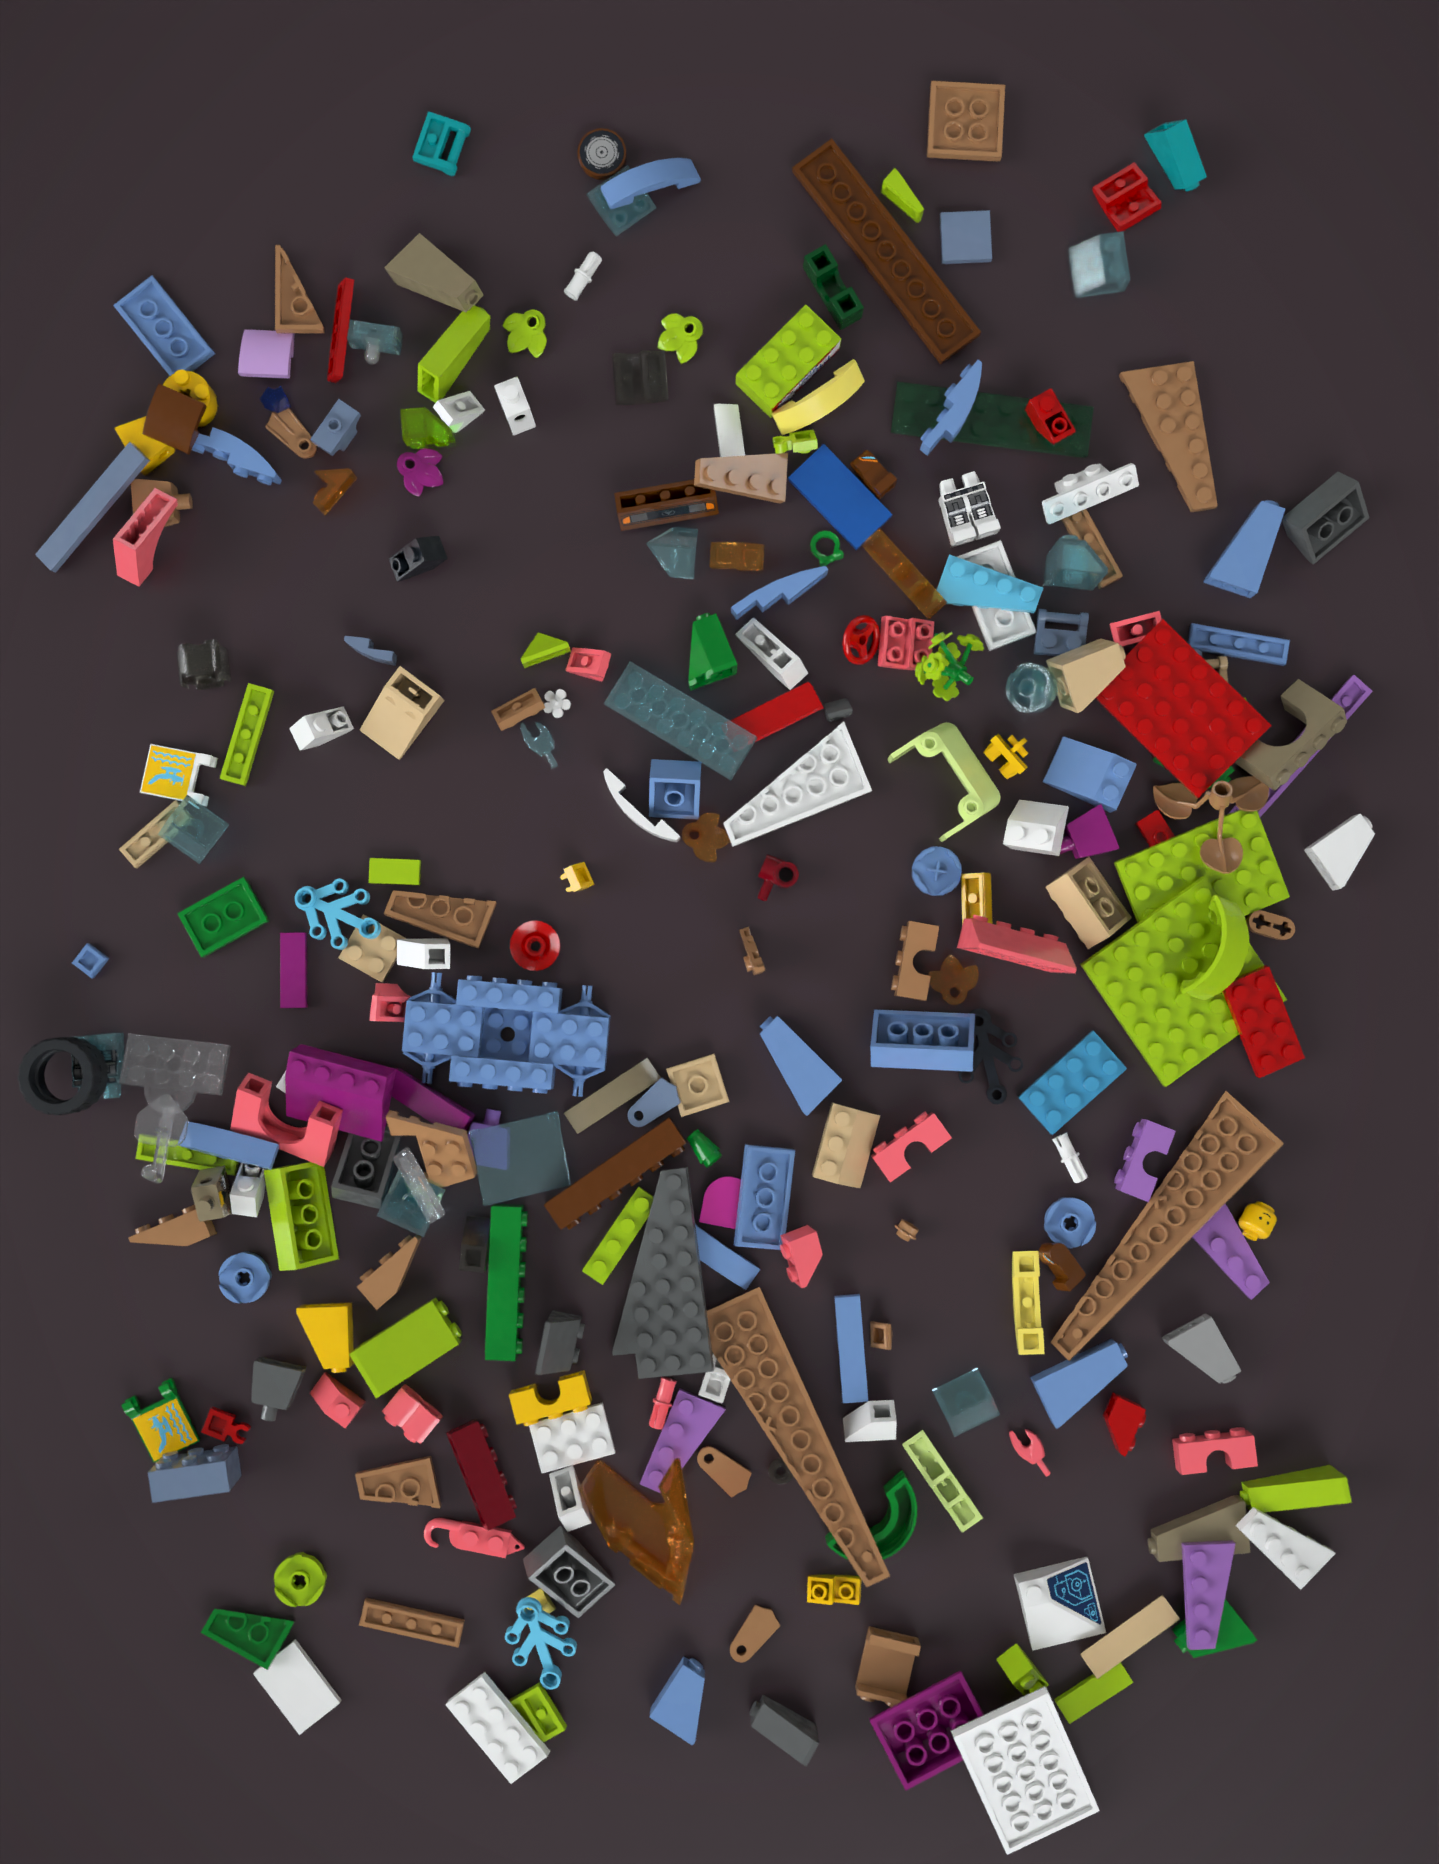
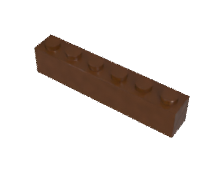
M669 1117L548 1200L544 1206L560 1230L564 1227L570 1230L581 1222L580 1216L586 1212L592 1215L602 1207L600 1203L603 1200L609 1198L612 1201L623 1193L622 1187L628 1183L632 1187L643 1179L642 1173L648 1169L654 1172L664 1165L662 1160L671 1154L674 1158L685 1150L683 1145L687 1141Z

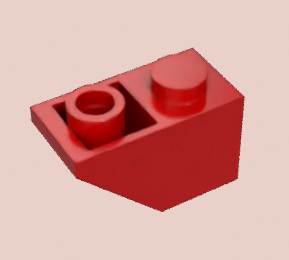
M1052 388L1029 400L1025 408L1026 413L1036 430L1053 445L1076 432Z
M1113 1392L1103 1417L1116 1450L1126 1457L1128 1451H1132L1135 1446V1434L1138 1427L1141 1428L1145 1423L1146 1409L1142 1405Z

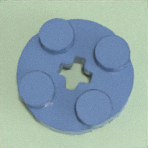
M1062 1197L1053 1202L1046 1211L1044 1229L1054 1243H1062L1069 1249L1083 1246L1093 1237L1096 1230V1221L1091 1207L1084 1201L1074 1197ZM1074 1216L1075 1228L1069 1227L1068 1230L1065 1229V1218Z
M244 1251L234 1254L224 1261L219 1270V1287L223 1295L234 1303H250L265 1294L270 1285L272 1273L262 1257L255 1253ZM248 1272L250 1274V1283H240L241 1276L239 1273Z

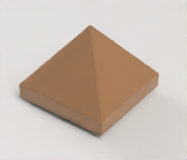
M871 1321V1347L891 1350L893 1337L891 1324Z

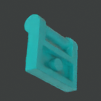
M428 111L412 156L413 161L441 170L447 175L455 176L458 168L456 164L465 138L469 137L470 126ZM450 131H454L456 136L447 161L442 160L441 156Z

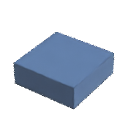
M87 943L73 960L72 964L90 978H95L110 958L90 943Z

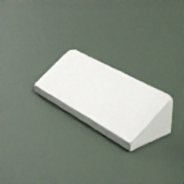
M714 404L720 457L745 456L738 405Z

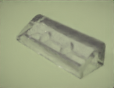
M403 1149L394 1156L393 1161L427 1222L432 1224L446 1216V1212L411 1149Z

